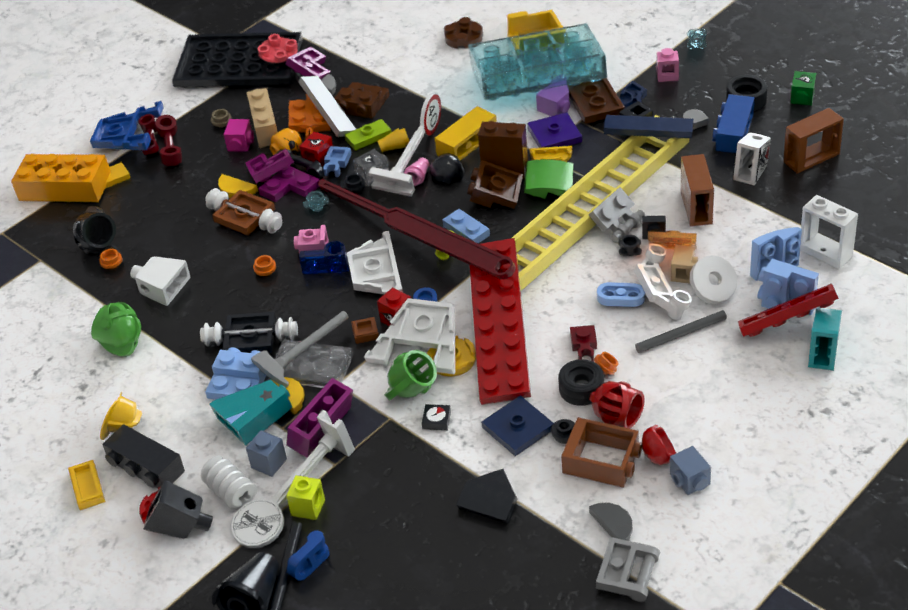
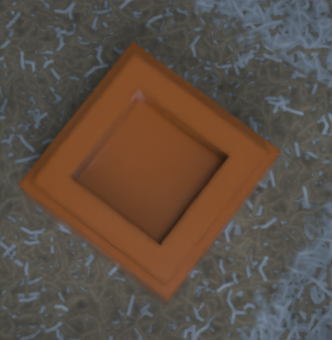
M375 317L351 321L356 344L373 341L379 337Z

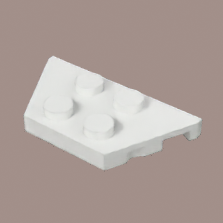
M389 231L383 232V238L374 243L372 240L363 243L361 247L347 252L354 290L385 294L393 287L403 292Z

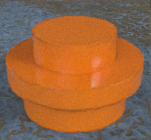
M106 249L101 253L99 262L101 267L105 269H114L122 263L123 259L116 249Z
M268 255L259 256L255 259L253 265L254 272L260 276H268L276 270V262Z
M602 352L601 355L598 354L594 358V362L602 368L604 375H613L617 371L618 361L610 353Z

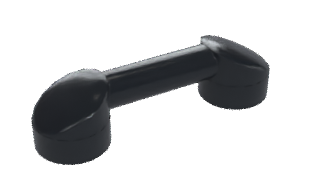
M287 150L294 164L307 168V174L319 180L324 176V171L319 161L308 160Z

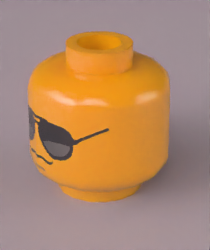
M285 128L272 135L270 139L271 145L269 146L270 151L275 155L279 150L287 149L296 154L300 151L302 139L296 130Z

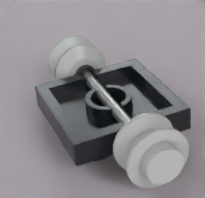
M274 312L227 315L225 329H222L218 322L215 323L214 327H209L208 323H205L204 328L200 329L201 342H205L207 347L213 341H215L217 346H220L224 339L223 350L234 347L244 353H251L253 350L271 353L273 351L274 335L281 342L285 336H289L291 341H293L294 336L298 335L297 321H293L292 317H289L288 322H283L281 318H278L276 322Z

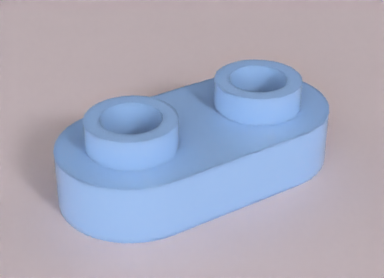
M607 282L597 288V300L605 306L637 307L644 303L645 292L642 286L636 283Z

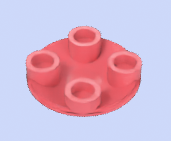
M278 34L270 35L268 40L258 47L260 58L270 63L285 62L288 57L296 54L298 51L296 40L280 37Z

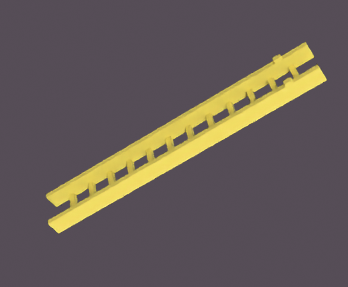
M630 136L512 238H515L517 253L525 247L539 254L533 261L517 254L518 264L525 267L519 272L521 291L596 225L588 214L619 187L629 196L689 143V138H670L664 142L650 136ZM647 142L661 149L654 154L640 147ZM634 153L648 160L643 165H640L627 158ZM621 164L635 170V172L630 176H626L614 169ZM609 176L622 183L614 188L601 182V180ZM595 187L608 193V195L601 200L587 192ZM582 199L595 205V207L588 212L573 204ZM567 210L581 217V219L573 224L559 216ZM553 222L567 229V231L562 236L546 230V228ZM537 235H540L554 243L545 249L531 241Z

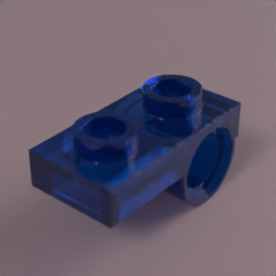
M341 241L327 243L324 250L300 251L299 259L303 274L348 272L349 264L346 248Z

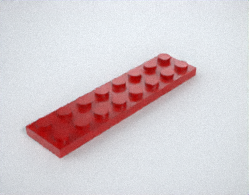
M515 238L481 243L480 245L509 257L516 266V270L511 277L499 279L470 265L479 399L481 405L514 400L520 395L523 398L531 397ZM510 264L502 265L498 273L507 271Z

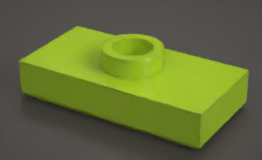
M380 119L346 133L345 140L356 151L377 142L392 131Z

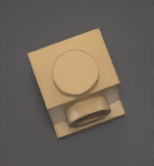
M675 245L671 262V281L690 283V271L693 265L698 262V257L694 256V247Z

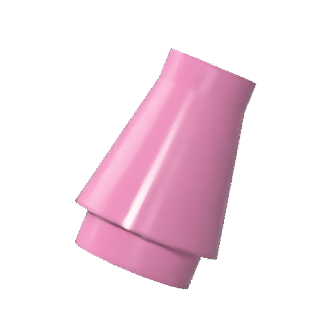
M419 158L418 161L405 169L404 174L412 175L414 186L423 183L430 163L426 158Z

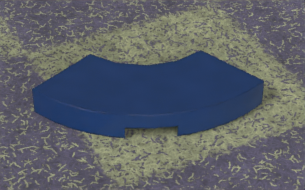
M634 81L628 83L620 94V100L624 107L627 108L637 101L642 103V99L647 96V89Z

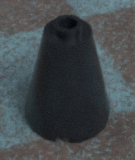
M261 552L242 565L216 587L212 594L213 607L217 605L219 610H267L279 571V563L275 557Z

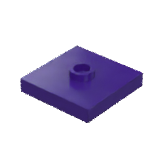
M567 112L527 123L528 130L539 148L570 146L582 142V135Z

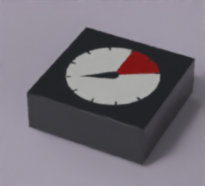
M425 404L422 429L448 430L451 406Z

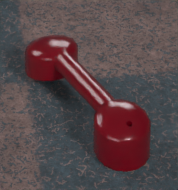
M161 115L156 119L155 123L158 135L163 137L165 141V147L160 150L161 162L166 166H175L182 162L181 148L174 146L172 138L177 132L176 119L171 115Z

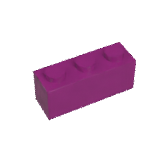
M331 378L289 425L286 446L307 458L319 445L318 442L324 436L317 416L325 410L332 424H335L338 419L341 420L351 408L353 389Z

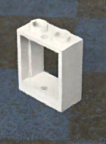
M814 196L803 207L800 251L840 270L853 257L858 213L821 196ZM819 218L841 227L839 243L818 233Z

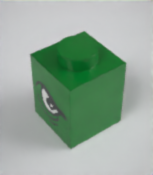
M795 71L790 103L812 105L816 73Z

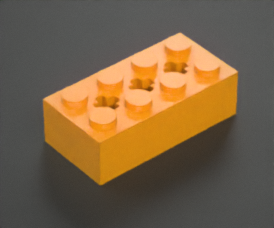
M26 154L11 183L19 201L99 202L107 186L106 181L111 171L105 155Z

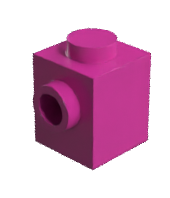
M229 119L224 132L227 151H248L250 143L254 141V132L251 129L249 119Z

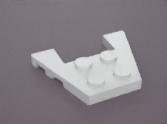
M408 298L390 321L391 325L387 331L379 335L376 339L377 344L371 351L368 350L364 356L365 360L369 363L387 365L395 343L435 348L437 351L433 361L435 362L437 372L455 374V308L453 304Z

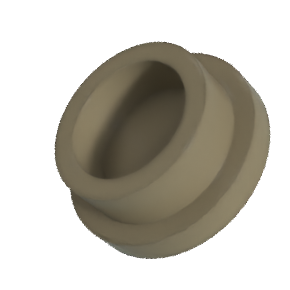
M218 109L212 113L211 122L214 126L225 127L232 117L227 110Z

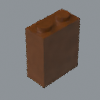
M482 121L478 133L480 162L483 160L523 174L522 179H525L528 161L526 124Z

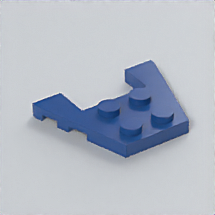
M162 101L154 102L155 106L145 109L144 106L138 107L135 113L126 115L125 112L100 119L90 139L92 148L147 150L151 142L149 133L134 135L142 116L152 114L154 118L161 116L164 109Z

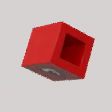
M313 131L300 145L301 156L311 161L317 160L323 166L325 164V156L330 146H333L331 136Z
M392 287L377 301L380 322L390 327L392 318L411 296Z

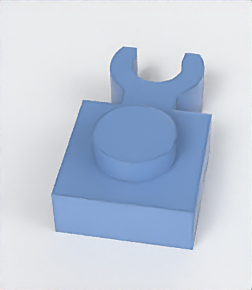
M330 146L324 159L325 165L323 170L325 176H328V173L331 171L335 172V177L340 176V167L346 168L352 155L351 148Z

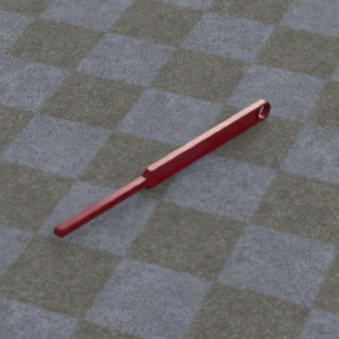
M324 179L318 182L322 190L384 218V222L388 227L499 279H507L516 270L514 262L509 257L399 207L387 209ZM510 264L507 271L498 273L502 265Z

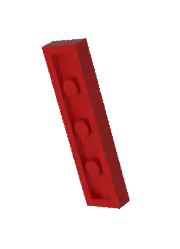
M831 283L738 321L739 328L743 337L747 335L750 337L762 333L764 328L781 326L789 318L806 316L810 313V310L817 307H828L834 303V300L839 298Z

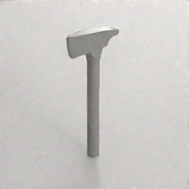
M345 311L340 312L279 358L273 359L267 351H262L254 355L251 360L270 379L287 388L289 382L284 378L285 367L349 318L348 314Z

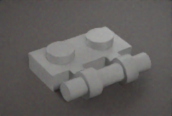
M619 187L588 215L603 232L610 228L613 231V234L610 236L612 241L618 242L622 237L628 235L632 228H636L641 224L642 216H645V213L642 210L633 213L630 208L635 203ZM621 216L626 221L624 224H620L618 221Z

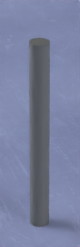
M724 310L639 342L635 344V348L638 353L644 352L727 319Z

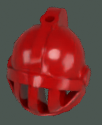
M624 381L603 383L595 392L591 393L589 398L592 401L595 415L604 423L628 429L637 423L645 404L643 392L632 388L629 383Z

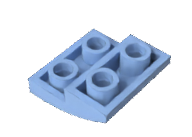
M799 227L781 229L752 240L750 276L756 281L759 280L761 269L767 267L771 259L798 266L802 229Z

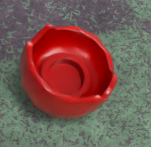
M654 425L643 432L642 449L645 456L654 464L660 466L669 464L670 456L676 454V451L664 429Z

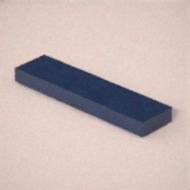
M606 115L604 134L692 138L694 119Z

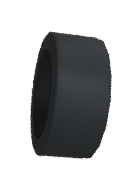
M754 75L736 76L727 84L726 101L729 94L754 97L755 111L766 104L768 86L762 78ZM741 91H751V92H754L755 94H752V95H742V94H739L738 92H741Z

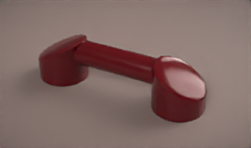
M147 114L138 121L143 133H149L151 138L148 149L142 150L144 155H150L160 150L155 140V133L157 132L156 120L152 114Z

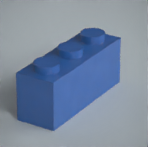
M729 94L726 103H722L721 115H718L717 128H714L712 141L716 142V151L737 152V143L748 134L754 113V97Z

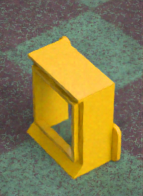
M553 10L528 14L527 11H521L507 15V37L519 58L524 53L559 47L560 45L565 47L566 29L562 26ZM544 31V32H542V33H537V34H532V35H527V36H522V37H520V35H525V34H530V33H535V32Z

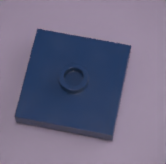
M521 395L481 421L482 428L514 456H517L549 434L554 424Z

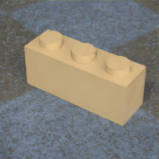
M267 88L255 89L247 92L259 148L271 145L270 139L272 135L277 133V127Z

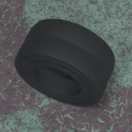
M585 359L566 363L558 375L560 395L566 402L573 405L585 406L592 404V401L589 400L591 393L595 392L604 383L602 368L597 363ZM578 380L588 381V383L584 385L575 384V382Z

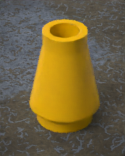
M398 128L378 140L382 152L406 148V145L410 142L405 128L400 130Z

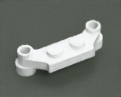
M650 244L645 254L646 258L642 264L636 265L634 272L649 302L656 303L667 310L670 318L679 320L684 310L688 309L692 297L682 290L672 291L659 267V263L663 262L667 251L659 244Z

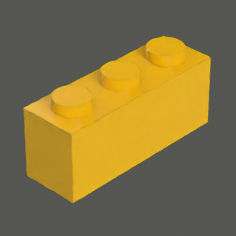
M476 106L435 137L436 154L440 156L450 153L457 156L461 161L479 147L478 133L482 121L497 122L496 115Z

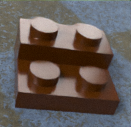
M352 82L348 88L342 87L334 99L345 114L373 119L390 93L389 88Z
M481 160L479 167H474L470 180L474 182H470L467 194L471 195L469 201L489 208L495 202L515 209L523 174Z

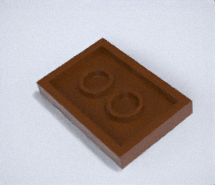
M604 72L566 81L569 97L584 124L603 120L606 118V115H619V112L625 109Z

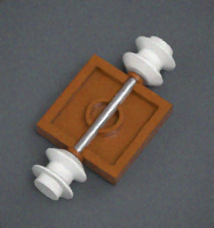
M217 188L212 189L206 195V206L208 209L216 211L212 216L214 222L246 235H249L258 226L261 230H267L269 233H275L282 226V216L279 212L273 213L275 205L271 201L239 190L230 199L227 192H220Z

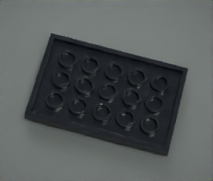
M302 32L188 35L172 79L173 87L290 85L294 70L286 65V61L281 63L264 61L258 54V47L268 40L270 35L278 34L280 37L296 40L298 53L303 39Z

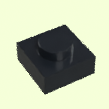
M666 215L642 216V239H666Z

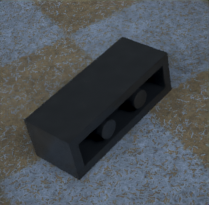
M124 424L102 444L106 453L105 458L109 464L114 467L119 466L132 477L137 476L151 488L161 487L164 480L174 483L185 472L180 454Z

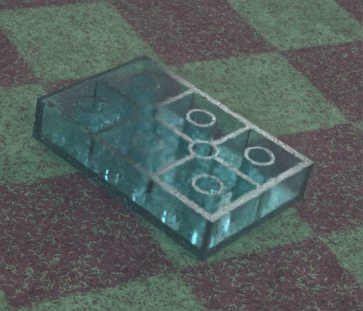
M587 23L468 44L471 68L484 100H497L504 96L515 97L521 93H537L542 89L564 85L575 86L581 82H597L607 78L606 55Z

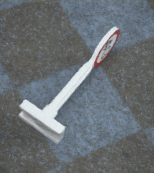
M431 93L425 99L421 111L420 126L412 136L395 167L391 171L375 167L370 169L368 174L374 179L371 185L373 189L412 197L415 191L412 175L404 174L403 171L423 136L432 135L439 124L441 116V100L439 95Z

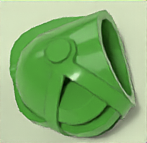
M125 302L110 303L100 308L96 314L91 328V335L108 352L127 357L134 352L138 344L141 322L136 312Z
M411 350L399 354L393 360V364L387 374L390 387L384 396L390 401L397 395L403 398H411L420 393L425 394L437 377L436 365L431 356L420 350ZM418 357L422 358L416 365L412 363ZM425 364H428L429 367L423 372L419 370Z

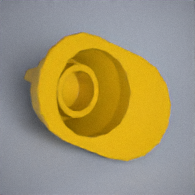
M122 392L105 416L100 431L101 440L106 439L110 433L116 432L123 424L132 428L137 426L140 421L142 412L137 409V404L134 401L123 397Z

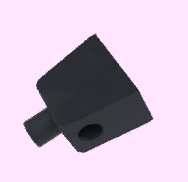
M164 480L149 506L143 529L184 539L188 537L193 527L208 531L213 516L200 512L203 502L201 496Z

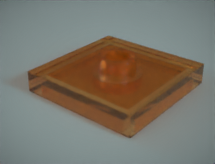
M672 230L666 232L648 231L649 245L659 244L665 249H675V245L692 246L695 250L697 249V233H680V231Z

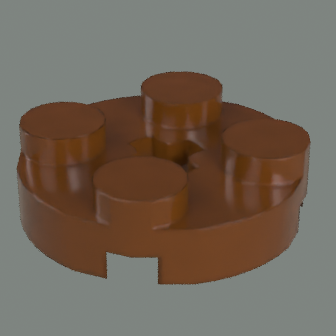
M462 17L459 21L444 27L445 42L448 46L458 49V46H465V49L475 47L482 42L483 27L479 23L471 21L469 17Z

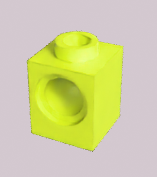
M295 475L286 495L291 516L317 520L325 501L321 479Z

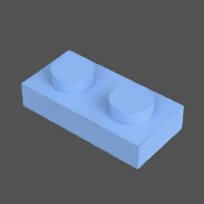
M460 209L442 219L443 226L446 229L476 243H480L490 236L488 227Z

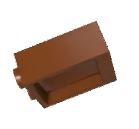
M827 108L787 126L783 162L796 173H800L839 155L844 119L832 109ZM823 131L822 140L807 147V138Z
M578 417L561 455L562 473L624 488L627 478H632L634 474L635 458H640L642 452V443L639 442V431ZM586 442L626 450L627 452L621 466L580 457Z

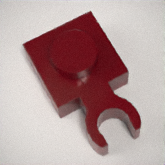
M595 326L570 327L572 350L578 351V359H582L583 356H590L591 361L594 362V349H597Z

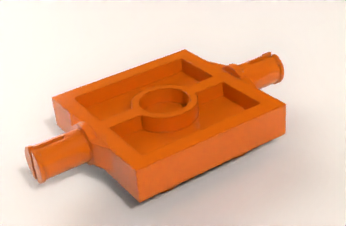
M307 94L306 100L289 101V129L305 133V140L313 131H331V127Z

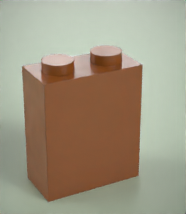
M704 154L681 156L680 192L689 225L713 224L714 186Z

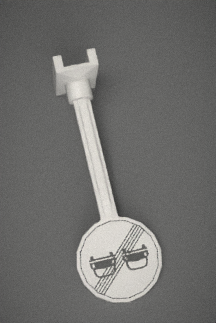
M323 410L317 416V419L324 432V436L318 442L319 445L270 500L255 499L245 503L237 510L232 518L231 530L233 537L240 545L247 548H261L270 544L279 536L284 525V516L280 506L287 499L286 495L295 475L306 477L326 453L331 452L333 448L348 457L354 452V445L342 420L338 419L335 424H332L328 413Z

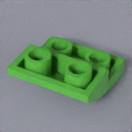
M544 159L527 161L524 193L545 199L548 192L561 196L573 186V163Z

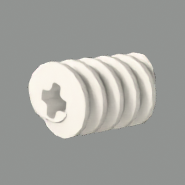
M220 455L209 459L201 469L200 477L202 481L231 509L241 508L245 503L252 501L256 495L257 486L249 478L245 477L241 471H238V468L232 465V462L228 459H223Z

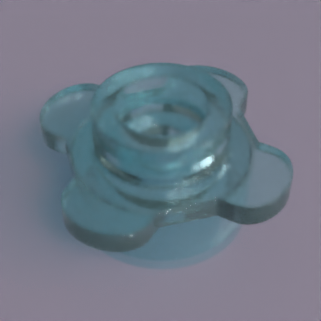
M690 29L687 32L689 39L687 47L689 49L694 47L705 48L707 46L705 41L707 31L705 29Z
M313 191L307 195V201L303 203V206L306 209L311 208V210L319 212L323 210L325 204L329 203V198L324 197V194L320 191Z

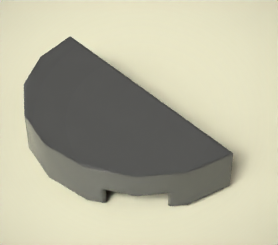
M597 503L589 506V513L611 537L630 541L633 527L632 518L628 511L613 503Z

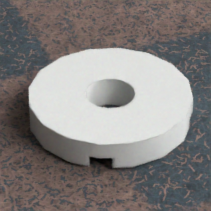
M711 255L703 257L693 265L690 271V284L696 291L695 294L698 298L707 303L717 304L726 301L734 294L737 288V275L735 269L727 260ZM709 274L717 277L718 285L711 284Z

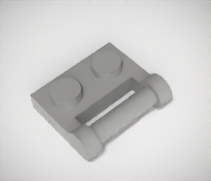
M611 537L596 580V589L627 595L639 602L645 601L649 592L647 585L653 565L659 559L660 551L650 545ZM641 557L643 558V563L637 582H628L635 558Z

